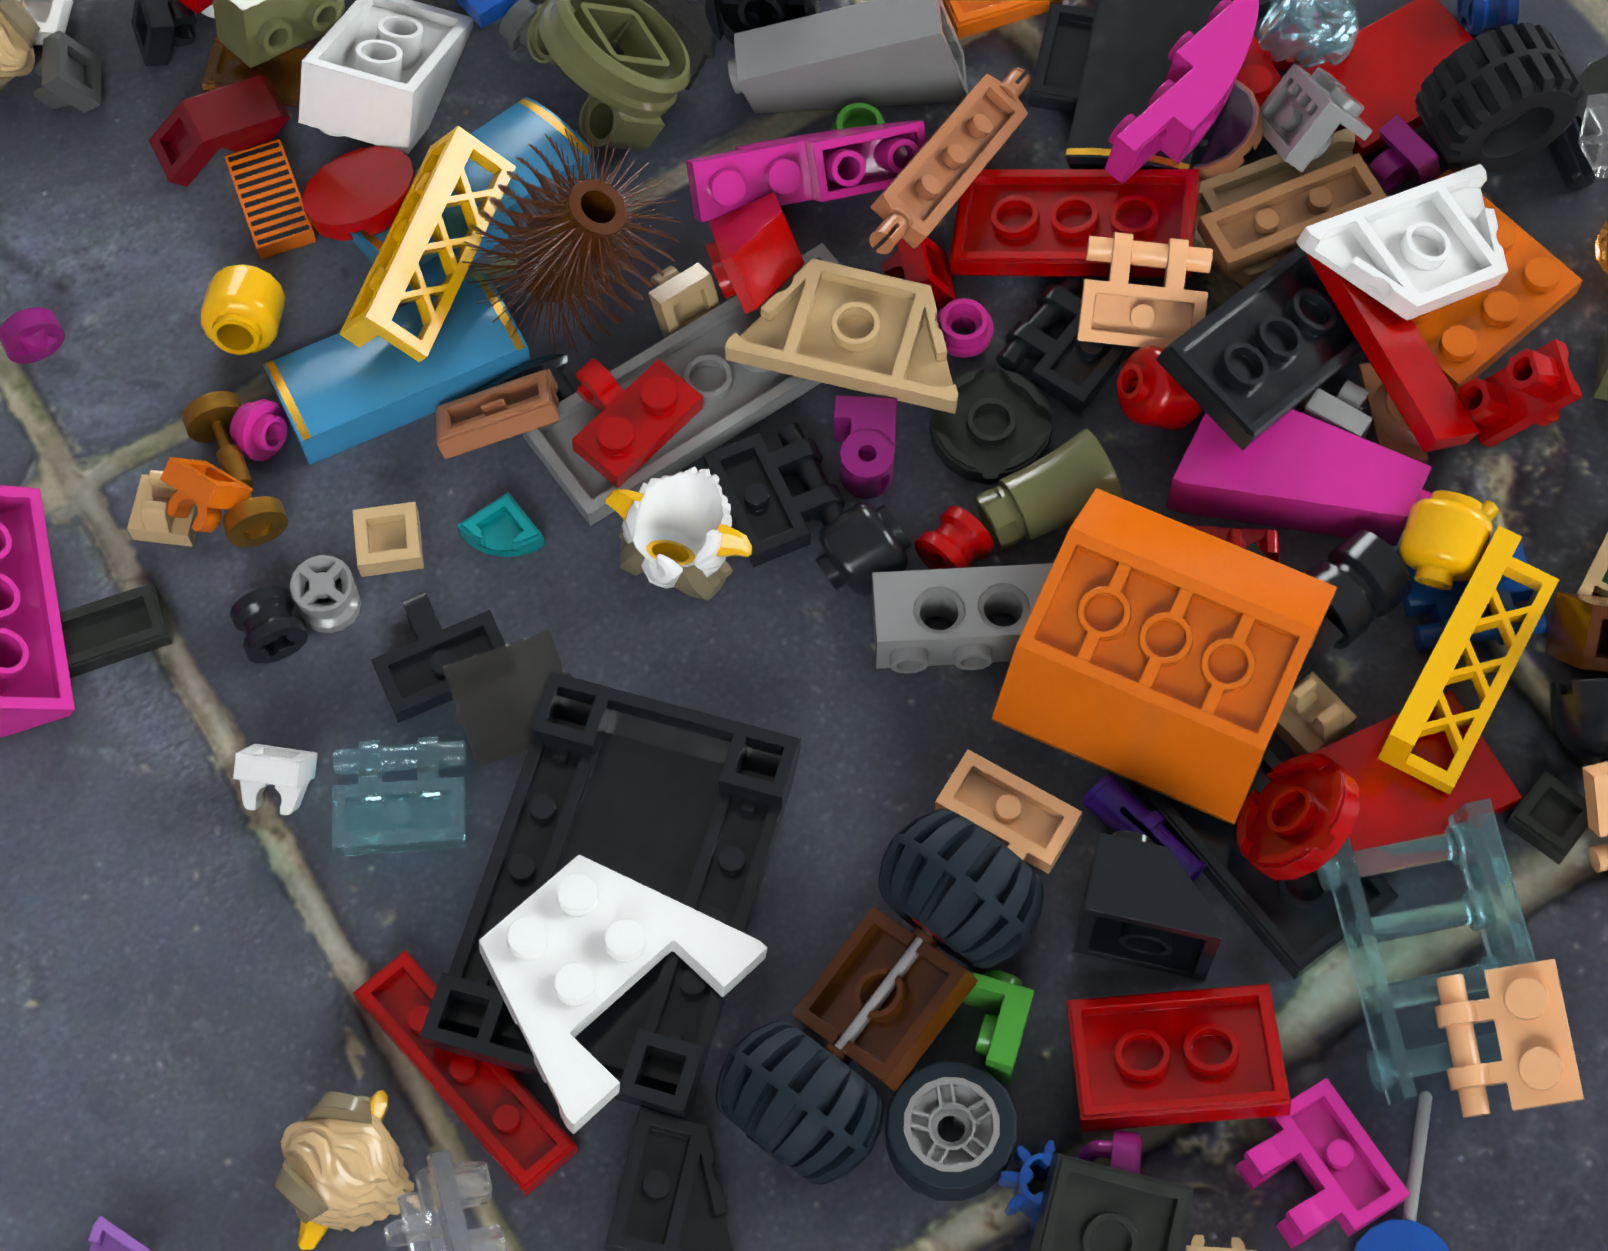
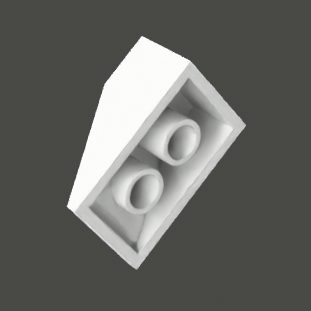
M356 0L302 60L298 123L318 128L330 136H346L374 144V146L399 149L403 153L409 154L432 122L473 29L474 20L467 15L413 0Z

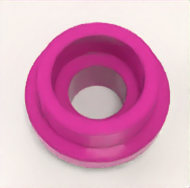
M967 298L956 299L949 302L937 314L939 329L943 332L947 354L961 358L973 357L982 353L990 345L994 331L993 320L985 308L977 301ZM957 328H967L973 333L961 335L953 331Z
M266 399L247 402L238 408L232 418L230 425L231 440L233 444L238 445L242 454L249 459L266 461L272 458L280 450L287 438V416L284 409L276 402Z

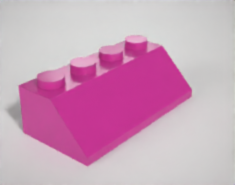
M0 485V738L71 716L75 711L40 488Z

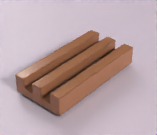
M544 369L437 406L436 441L444 459L446 460L560 421V413L557 408L559 406V399L556 395L558 386L550 369Z

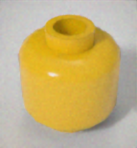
M244 264L227 266L217 271L208 284L201 308L200 324L206 336L220 349L228 353L244 355L260 352L268 348L278 335L285 309V293L281 284L270 273L258 267Z
M1436 490L1432 492L1431 498L1421 499L1413 504L1399 546V554L1406 565L1416 570L1415 581L1428 587L1451 590L1454 581H1468L1471 579L1489 545L1493 529L1490 518L1481 512L1483 507L1481 502L1461 493Z

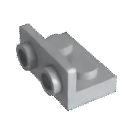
M1294 63L1260 107L1264 119L1262 135L1284 161L1300 172L1304 171L1311 160L1319 158L1327 150L1333 139V132L1340 124L1364 141L1373 130L1359 117L1365 107L1345 92L1346 87L1319 67L1311 75Z

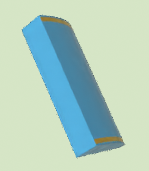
M528 97L523 98L471 133L476 139L515 165L514 173H517L520 178L523 177L526 183L528 181L529 184L542 188L534 173L526 165L516 160V157L523 158L525 162L527 160L535 170L537 168L539 173L554 181L545 162L528 145V143L532 144L539 152L541 150L544 157L545 155L547 156L551 165V161L553 162L554 168L556 170L559 169V173L568 181L563 164L545 136L546 133L548 138L551 137L554 145L556 142L561 157L562 148L566 164L568 156L569 169L573 173L574 165V176L578 181L579 171L577 162L564 130L566 129L570 141V135H572L577 159L576 143H578L581 170L584 152L583 175L586 179L589 164L588 144L558 116ZM590 147V155L592 160V148ZM593 150V175H594V170H595V165H596V164H595V157H594V150ZM468 158L464 170L471 191L487 190L493 174ZM590 165L587 180L591 179ZM511 178L507 185L512 191L513 189L516 196L519 194L521 198L532 200L522 183ZM455 189L453 190L451 196L456 195ZM503 194L500 201L505 208L523 213L515 199H510L508 197L511 196ZM476 202L477 209L481 202ZM460 205L445 208L442 218L449 239L465 237L468 228ZM496 209L492 217L494 220L506 225L515 226L511 218L505 216L508 215L507 213L499 212L498 210L501 209ZM489 225L486 233L498 238L507 239L509 237L506 233H503L502 229H495L500 228L496 225ZM391 227L381 233L370 236L367 235L365 230L350 234L355 245L373 264ZM431 236V238H430L428 244H429V243H434V240H433V237H432V236ZM483 238L479 247L491 250L495 247L494 245L500 243L486 242V240L494 239ZM458 248V249H453L455 256H456V254H457L459 248ZM477 251L476 254H475V256H474V258H473V260H472V262L475 261L477 258H479L480 256L483 255V254H477V253H486V252ZM438 252L422 255L419 265L427 288L438 286L444 282L446 277ZM408 284L405 292L412 291L410 284Z
M484 273L462 282L428 357L420 362L414 360L380 336L375 337L359 348L337 333L263 364L264 371L281 407L286 413L287 420L309 465L435 413L437 406L460 399L482 385L531 361L528 346L518 328L513 335L517 325L513 318L509 321L512 317L510 312L507 310L494 321L505 310L503 309L505 307L503 300L491 306L500 300L501 297L498 295L477 304L498 294L496 289L486 292L494 288L492 284L476 288L477 286L491 283L490 281L467 284V282L488 280ZM437 296L430 297L432 305ZM415 301L397 308L392 318L393 322L418 337L423 323Z

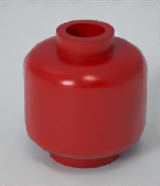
M1150 345L1142 347L1125 361L1117 378V396L1123 414L1136 424L1175 431L1189 426L1203 409L1155 360L1165 348Z

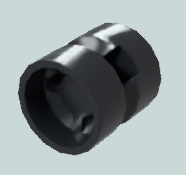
M1364 530L1354 532L1332 550L1327 559L1328 563L1321 562L1318 566L1310 568L1305 573L1337 587L1326 613V617L1344 634V638L1333 647L1337 649L1348 647L1367 631L1369 624L1374 621V616L1381 617L1386 615L1408 597L1413 588L1410 573L1396 551L1377 535Z

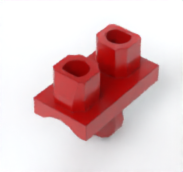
M1554 339L1535 351L1526 348L1509 358L1508 365L1484 380L1476 377L1459 387V399L1479 430L1477 436L1480 444L1491 448L1535 423L1546 427L1559 419L1560 409L1583 397L1580 387L1573 378L1569 368V352L1566 343Z

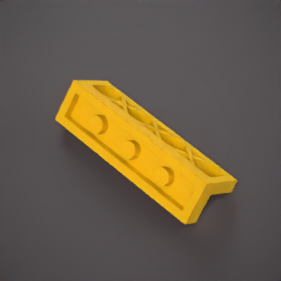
M460 126L455 127L432 144L339 335L359 348L375 337L380 336L418 362L427 358L469 269L468 266L471 265L462 261L472 262L477 252L471 250L477 248L466 246L470 244L463 241L476 246L480 245L483 239L480 236L484 237V235L476 234L475 232L477 231L472 230L471 224L486 232L490 222L485 221V218L481 217L483 215L479 214L481 213L479 210L484 209L493 217L497 208L490 204L491 202L488 201V198L492 196L493 198L496 197L497 200H501L504 192L499 191L501 189L497 188V184L501 183L507 187L511 178H509L506 172L507 170L514 171L516 166ZM468 158L493 174L487 190L471 191L464 170ZM455 189L456 195L451 196L453 190ZM476 202H481L477 209ZM460 205L468 231L465 237L449 239L442 213L445 208ZM431 236H432V237H433V240H434V243H429V244H428V242H429V240H430V238H431ZM458 248H459V250H458V252H457V254H456V256H455L453 249H458ZM438 252L446 277L442 285L427 288L419 261L422 255ZM408 284H410L412 291L405 292ZM437 296L432 305L430 297ZM416 302L423 323L418 337L392 321L400 303Z
M1499 525L1377 758L1448 795L1451 794L1560 580L1512 557L1522 536ZM1502 575L1538 592L1531 606L1505 611L1496 589ZM1488 604L1492 616L1481 618ZM1523 621L1515 635L1511 624ZM1498 628L1508 651L1506 656L1479 663L1470 641L1471 635ZM1462 655L1466 667L1454 670ZM1496 673L1489 687L1485 675ZM1472 679L1481 701L1479 709L1452 715L1443 693L1444 687L1449 684ZM1435 707L1440 719L1427 722ZM1470 724L1462 740L1458 727ZM1445 731L1454 753V758L1447 771L1411 753L1419 737Z

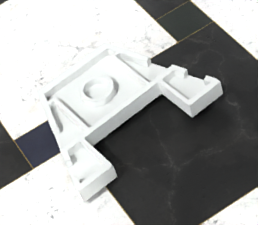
M582 855L576 856L479 940V951L515 1024L519 1025L534 1056V1063L544 1083L547 1082L559 1106V1114L565 1126L573 1134L619 1093L620 1082L575 1039L579 1033L670 952H675L722 998L766 959L767 947L760 940Z

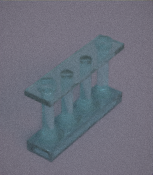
M1490 798L1464 803L1448 817L1449 826H1446L1445 833L1358 851L1352 850L1350 838L1348 837L1338 853L1317 870L1323 890H1332L1369 1030L1373 1050L1367 1053L1370 1078L1378 1092H1385L1388 1107L1402 1104L1418 1096L1413 1080L1414 1077L1443 1072L1453 1068L1448 1042L1405 1050L1395 1010L1440 1001L1436 978L1464 974L1467 995L1488 992L1484 970L1536 962ZM1451 860L1454 865H1461L1467 891L1463 892L1462 899L1370 917L1360 878ZM1467 925L1473 931L1479 930L1485 952V957L1481 958L1480 965L1391 983L1387 982L1378 943ZM1497 1032L1476 1036L1481 1063L1502 1059Z

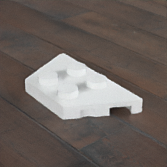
M1481 164L1307 226L1296 241L1299 247L1406 321L1495 287L1508 272L1503 247L1499 244L1496 237L1498 224L1495 210L1485 208L1481 187L1487 181L1486 170Z

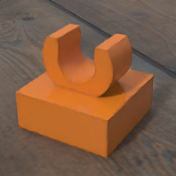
M170 457L160 480L178 490L171 496L168 502V515L177 518H188L193 505L196 504L198 513L191 528L196 532L212 533L215 531L221 521V509L230 510L238 503L248 500L253 488L203 460Z

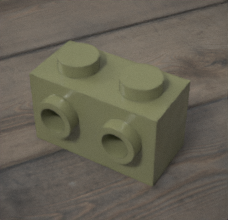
M212 0L218 40L250 68L269 61L275 56L310 40L319 38L327 33L345 13L344 0Z

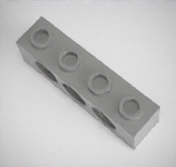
M1053 563L873 572L871 601L876 669L891 668V670L897 673L909 674L923 671L928 666L955 665L963 670H978L986 668L994 662H1011L1016 644ZM1002 613L1014 618L1016 623L1011 626L1002 627L991 623L987 618L991 615ZM932 617H943L953 625L944 630H935L926 626L923 622Z

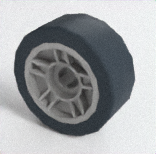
M939 1061L917 1069L901 1083L887 1109L886 1150L895 1172L912 1190L934 1200L964 1201L987 1192L999 1180L1001 1172L1006 1171L1014 1153L1017 1141V1114L1007 1090L989 1072L967 1062ZM951 1118L952 1125L958 1127L961 1131H965L960 1140L947 1142L939 1136L938 1130L943 1126V1119Z

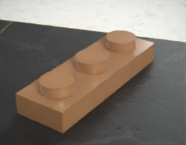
M1357 153L1199 217L1197 231L1207 248L1213 250L1212 256L1223 275L1228 276L1297 248L1299 245L1296 241L1305 227L1387 198L1361 155Z

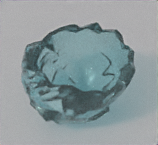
M1270 0V7L1266 11L1256 33L1259 37V47L1266 51L1269 50L1275 61L1296 58L1304 68H1309L1325 61L1337 65L1349 56L1355 45L1359 29L1358 10L1352 0Z

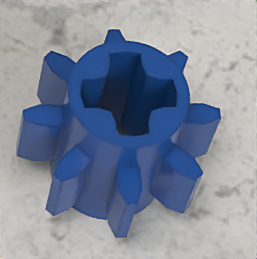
M1048 1140L1042 1153L1031 1156L1026 1148L1019 1146L1015 1151L1014 1158L1016 1164L1021 1169L1020 1173L1003 1171L998 1181V1184L1002 1187L1014 1189V1197L1008 1203L1005 1214L1010 1216L1021 1211L1025 1216L1031 1218L1030 1227L1033 1233L1044 1191L1033 1195L1028 1188L1034 1176L1040 1182L1047 1180L1052 1154L1055 1152V1145L1052 1140Z

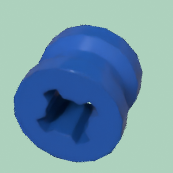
M1457 0L1458 22L1471 37L1479 36L1483 30H1496L1499 27L1510 24L1515 26L1518 23L1519 0Z

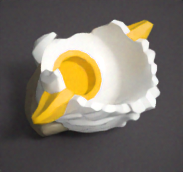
M694 466L673 476L665 475L661 479L651 478L648 484L643 483L639 492L628 489H613L605 499V503L613 508L623 519V524L619 531V538L621 539L619 568L633 576L644 573L650 583L665 589L675 587L688 596L706 601L713 598L719 592L727 577L733 572V569L726 561V557H749L752 554V545L747 536L732 528L731 504L728 503L727 497L722 494V487L718 484L720 478L716 474L711 476L709 469H700L698 471Z

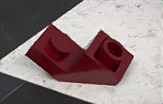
M258 75L182 100L152 135L149 142L168 181L188 187L221 147L234 152H240L271 142L291 118L270 79L266 76Z

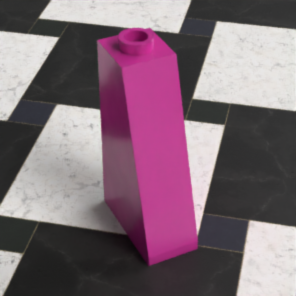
M1294 409L1242 451L1217 423L1205 413L1172 479L1166 507L1181 513L1344 538L1350 537L1354 532L1364 530L1377 535L1387 544L1397 546L1413 504L1421 499L1431 498L1432 493L1423 490L1432 467Z

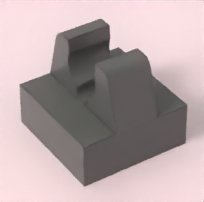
M60 30L44 38L42 59L35 65V73L42 77V87L34 91V98L51 109L72 105L83 113L100 106L102 58Z

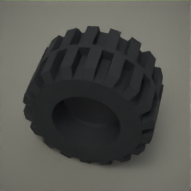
M1520 23L1515 26L1512 24L1502 26L1491 32H1486L1454 50L1453 53L1434 67V71L1424 79L1420 86L1421 90L1416 94L1415 103L1417 104L1416 110L1452 172H1458L1481 164L1486 170V174L1520 163L1553 142L1572 124L1571 121L1579 114L1582 108L1581 103L1585 100V92L1547 28L1540 24L1534 26L1532 23Z

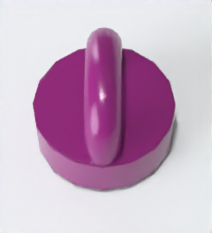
M1114 1131L1113 1141L1095 1140L1089 1142L1080 1150L1078 1157L1079 1159L1094 1162L1097 1158L1111 1159L1110 1167L1140 1174L1143 1137H1139V1133Z

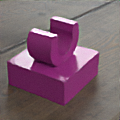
M1397 114L1379 129L1384 152L1371 162L1369 168L1375 173L1373 176L1387 195L1396 190L1407 177L1417 186L1436 180L1441 175L1437 153Z

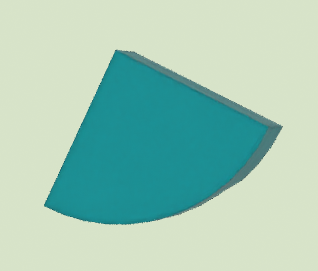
M509 492L457 525L459 535L473 548L493 556H522L545 546L543 535Z

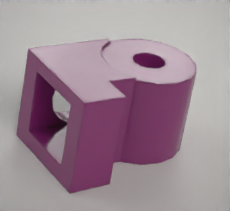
M835 395L834 441L843 442L840 450L841 483L846 491L855 497L863 499L876 498L884 494L892 484L894 477L897 398Z

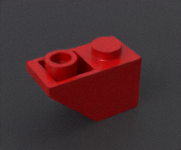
M775 192L709 221L715 241L705 246L713 263L711 265L725 298L728 299L737 295L745 314L761 306L805 264Z

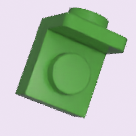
M985 970L983 975L970 972L978 982L964 999L963 1003L999 1014V1016L985 1014L975 1053L987 1056L985 1071L989 1072L999 1083L1009 1085L1035 990L1023 987V982L1018 977L1003 971Z

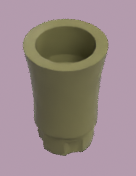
M1083 429L1056 450L1027 467L1000 479L998 486L974 497V503L978 510L979 518L990 533L994 544L998 550H1003L1018 544L1024 539L1030 542L1055 529L1073 523L1096 488L1119 498H1124L1119 480L1106 452L1097 438L1088 429Z

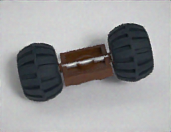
M938 809L913 819L891 839L882 858L878 879L879 892L884 901L900 917L914 927L913 931L910 932L875 907H872L791 1013L803 1025L828 1042L825 1048L787 1022H770L751 1031L729 1052L719 1073L715 1094L719 1111L746 1133V1137L782 1165L785 1163L813 1184H829L848 1175L868 1157L881 1131L884 1113L881 1095L867 1081L847 1066L851 1060L895 1092L978 982L967 969L938 951L936 947H940L956 959L973 968H991L1010 959L1029 942L1041 917L1044 887L1038 875L1002 842L975 823L953 811Z

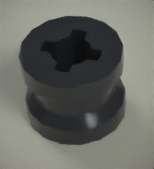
M268 586L254 590L238 599L231 607L230 616L237 630L245 633L246 637L243 647L249 660L254 663H271L282 660L300 650L307 641L308 634L302 621L294 618L292 615L295 604L288 589L282 586Z

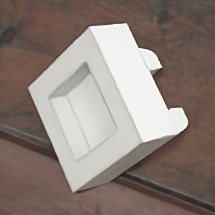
M253 744L237 752L233 779L240 780L244 807L254 811L260 808L264 800V790L271 784L275 785V789L281 795V815H290L298 810L309 782L315 778L318 753L262 744Z

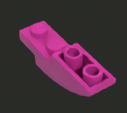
M1222 0L1208 16L1205 27L1196 35L1188 31L1179 38L1167 57L1171 62V66L1165 82L1152 95L1147 109L1138 117L1132 113L1127 115L1110 135L1109 143L1113 147L1104 170L1123 184L1160 150L1179 164L1199 144L1215 123L1237 79L1252 42L1258 18L1259 0H1234L1233 2L1231 0Z
M924 121L894 122L797 135L736 146L735 151L686 160L694 217L700 222L710 221L775 192L780 206L813 199L825 202L884 190L925 144Z

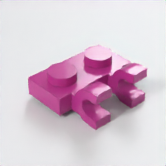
M1328 1078L1291 1100L1290 1115L1268 1117L1266 1121L1276 1135L1248 1150L1244 1154L1245 1159L1235 1167L1252 1191L1275 1176L1288 1164L1295 1161L1313 1186L1317 1194L1287 1211L1285 1214L1286 1218L1276 1225L1292 1250L1313 1237L1334 1220L1339 1223L1346 1235L1350 1237L1403 1203L1410 1196L1409 1191Z

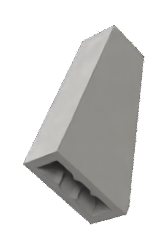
M871 0L735 33V58L728 60V72L732 87L736 94L743 93L755 114L843 109L853 103H866L873 107L959 102L968 94L964 51L942 0Z

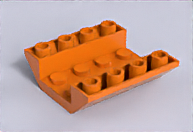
M1096 488L1070 526L1020 635L991 719L1002 726L1235 825L1258 772L1263 755L1309 649L1312 648L1337 587Z

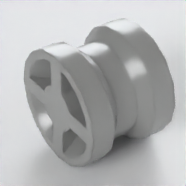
M319 555L308 558L298 565L291 577L290 590L293 600L298 606L301 619L306 625L320 633L338 632L351 625L360 613L361 598L352 572L345 562L334 556ZM330 598L333 601L318 604V599Z

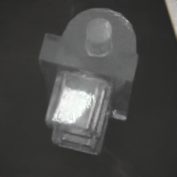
M449 1150L428 1154L426 1157L428 1166L418 1171L415 1175L418 1193L409 1192L397 1197L401 1219L395 1220L384 1227L386 1245L391 1247L408 1246L409 1251H507L503 1230L499 1224L468 1230L463 1209L487 1205L492 1198V1184L487 1163L485 1161L452 1163Z

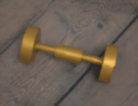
M216 391L202 395L190 402L182 412V421L188 436L192 440L202 443L217 441L220 449L216 452V457L221 470L252 488L254 483L238 445L231 444L229 438L232 418L238 408L243 405L240 397L233 392ZM250 495L248 500L238 503L224 515L222 525L228 541L233 546L247 548L269 542L282 534L288 526V517L279 499L271 496L253 498Z

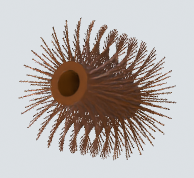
M564 129L577 162L579 171L578 181L574 176V165L572 173L569 169L568 156L566 164L562 148L561 157L556 142L554 145L551 137L548 138L546 133L545 136L563 164L568 181L559 173V169L556 170L552 161V165L549 163L547 156L545 155L544 157L541 150L539 152L537 148L535 149L532 144L528 143L545 162L554 181L539 173L537 168L535 170L523 158L516 157V160L526 165L534 173L542 188L529 184L528 181L526 183L523 177L520 178L514 171L509 172L507 170L506 173L509 175V178L521 182L532 200L521 198L519 194L516 196L513 189L511 191L509 187L507 188L505 185L503 186L501 183H498L497 188L501 189L499 191L504 192V195L511 196L508 198L515 199L523 213L505 208L501 201L492 199L490 196L488 201L494 205V208L501 209L498 210L499 212L507 213L508 215L505 216H509L515 226L506 225L494 220L484 209L479 213L483 215L481 217L485 218V221L496 223H489V225L499 226L500 228L495 229H502L503 233H506L512 240L492 236L471 224L472 230L477 231L475 232L476 234L488 236H480L481 238L494 239L486 240V242H498L500 244L494 246L503 245L506 247L503 250L509 249L514 253L495 252L463 241L470 244L466 246L477 248L471 250L489 252L477 254L498 255L486 257L485 259L506 258L494 263L505 260L514 262L508 265L462 262L485 265L468 267H495L476 271L506 268L485 274V276L513 269V271L495 279L467 282V284L494 281L477 286L476 288L509 280L486 291L488 292L519 279L518 282L504 291L477 304L516 288L491 305H495L517 291L511 297L513 299L503 308L505 310L494 320L496 321L528 292L529 295L509 321L527 299L533 296L513 333L514 335L520 323L522 326L528 313H532L538 302L527 334L528 337L540 305L533 348L540 316L545 302H548L542 336L544 335L549 310V345L552 322L556 353L553 321L558 303V333L561 311L564 341H566L565 323L570 347L572 348L571 337L576 353H578L565 319L564 302L568 305V322L569 310H571L574 330L575 316L580 336L582 335L579 324L586 341L585 334L591 345L593 342L595 347H597L583 326L577 314L574 301L578 304V309L579 306L583 309L584 318L586 311L590 324L591 316L595 328L597 329V324L600 332L605 331L610 337L609 332L593 315L587 300L599 306L600 312L602 308L606 317L607 312L610 320L612 321L613 319L615 324L617 322L622 325L623 320L606 308L599 293L609 296L610 300L612 297L616 305L617 300L621 309L623 307L625 312L627 310L632 313V306L617 297L609 282L623 286L626 293L627 288L631 297L633 295L639 301L643 300L642 294L638 290L633 289L635 287L627 285L628 282L624 280L620 270L638 276L649 289L654 285L651 284L652 282L648 278L643 277L645 275L638 273L640 271L636 270L629 258L652 266L661 276H664L663 270L659 269V266L654 265V262L648 261L650 259L645 258L632 244L656 250L672 261H675L670 254L665 253V250L658 249L660 246L649 244L653 242H646L643 240L645 238H640L631 231L648 232L679 242L674 240L676 239L674 237L666 236L670 234L654 232L663 230L647 229L655 226L642 227L639 224L645 222L634 224L629 221L634 220V218H649L679 223L681 221L661 219L674 217H648L665 213L640 215L655 209L637 214H629L644 207V205L675 202L673 200L647 203L665 198L664 196L633 204L655 194L652 193L625 205L626 201L641 191L665 181H660L629 194L653 178L651 177L625 193L629 189L627 188L620 195L638 176L630 183L628 182L647 164L615 190L614 188L636 161L634 160L613 187L610 186L631 146L622 161L619 160L612 174L609 173L605 180L615 150L614 147L603 177L609 135L603 166L598 179L595 180L600 149H598L593 175L594 138H592L591 160L588 130L586 129L589 164L585 179L583 175L584 152L581 170L578 143H576L577 159L572 135H570V141L567 131ZM590 165L591 179L587 180ZM641 206V207H639V208H637V209H634V210H632V211H630V212H627V209H626V208H629V207ZM517 271L516 276L503 277ZM552 302H555L554 313L552 312Z

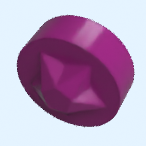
M40 307L27 308L16 312L0 328V343L7 357L11 361L21 364L37 362L52 355L62 345L65 337L55 313Z

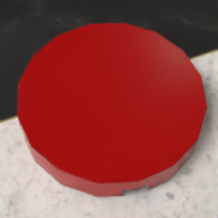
M375 146L348 152L321 167L309 180L302 196L304 212L311 226L321 236L338 241L353 240L350 233L365 230L368 236L381 233L392 226L417 172L411 159L399 149Z
M1321 753L1298 755L1278 764L1266 775L1271 782L1264 787L1261 793L1253 789L1244 802L1237 822V846L1241 854L1249 860L1251 866L1273 880H1296L1318 870L1338 853L1353 831L1360 810L1359 786L1347 769Z

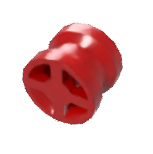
M949 506L939 516V526L934 531H925L914 542L919 558L929 570L969 568L974 560H984L994 550L993 539L984 525L975 516L958 506Z

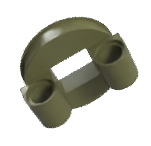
M545 0L530 22L527 32V45L533 59L539 63L558 65L569 78L590 94L584 102L579 116V129L583 140L587 143V129L589 146L591 147L592 138H594L595 148H606L608 136L610 135L608 149H614L615 147L616 150L628 151L630 146L629 151L639 152L647 149L665 127L660 116L673 106L678 92L687 87L691 77L687 49L667 20L643 0ZM613 40L618 43L625 55L616 54L610 45Z

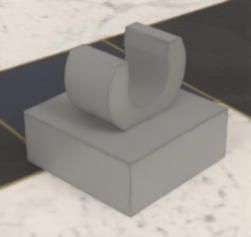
M1349 380L1341 388L1337 397L1318 388L1307 403L1304 414L1365 439L1373 418L1363 413L1364 407H1362V404L1370 392Z

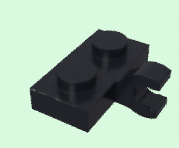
M426 592L402 601L407 619L417 640L371 659L398 723L517 673L515 663L490 610L442 629Z

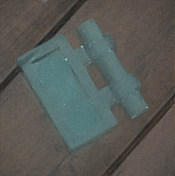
M438 736L419 737L417 744L382 747L381 741L375 740L361 741L359 748L334 750L333 763L335 775L358 774V784L332 786V848L336 857L468 847L467 786L464 777L440 778L442 768L466 767L467 753L465 741L440 742ZM417 770V780L382 782L384 772Z

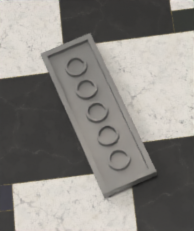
M823 243L803 254L802 257L805 264L756 310L745 314L737 295L610 371L618 385L625 390L659 359L703 396V409L618 489L639 492L643 483L648 484L651 478L661 479L662 476L676 474L703 457L704 454L713 451L821 384V382L728 361L725 359V345L727 339L735 332L740 336L761 316V307L777 292L787 289L793 281V276L812 258L840 264ZM575 392L559 402L557 408L560 413V421L522 434L525 441L587 523L592 526L615 511L605 503V499L613 489L617 488L573 451L572 439L601 413Z

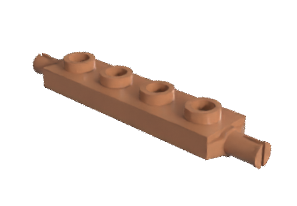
M1019 67L1011 69L1002 82L986 73L870 206L884 220L869 237L870 245L873 248L886 236V240L876 252L889 254L901 238L915 249L932 232L1028 115V112L1018 98L1031 84L1028 73L1016 83V80L1025 71L1024 69Z

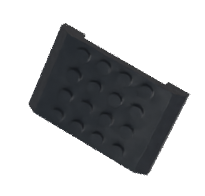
M550 671L530 727L531 744L449 973H442L420 1034L422 1043L542 1078L534 1063V1056L519 1025L515 1024L479 951V940L578 855H582L746 934L792 788L801 750V738ZM670 952L579 1033L575 1039L620 1082L619 1093L613 1099L685 1119L696 1095L727 994L722 998L675 952Z

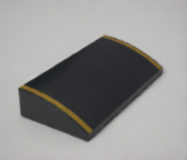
M1099 0L1065 155L1070 169H1105L1113 147L1109 143V137L1113 130L1127 115L1132 113L1138 117L1147 109L1150 98L1165 82L1171 66V62L1167 57L1174 44L1186 32L1191 31L1196 35L1205 27L1208 16L1222 0ZM1197 146L1179 164L1160 150L1140 169H1193Z

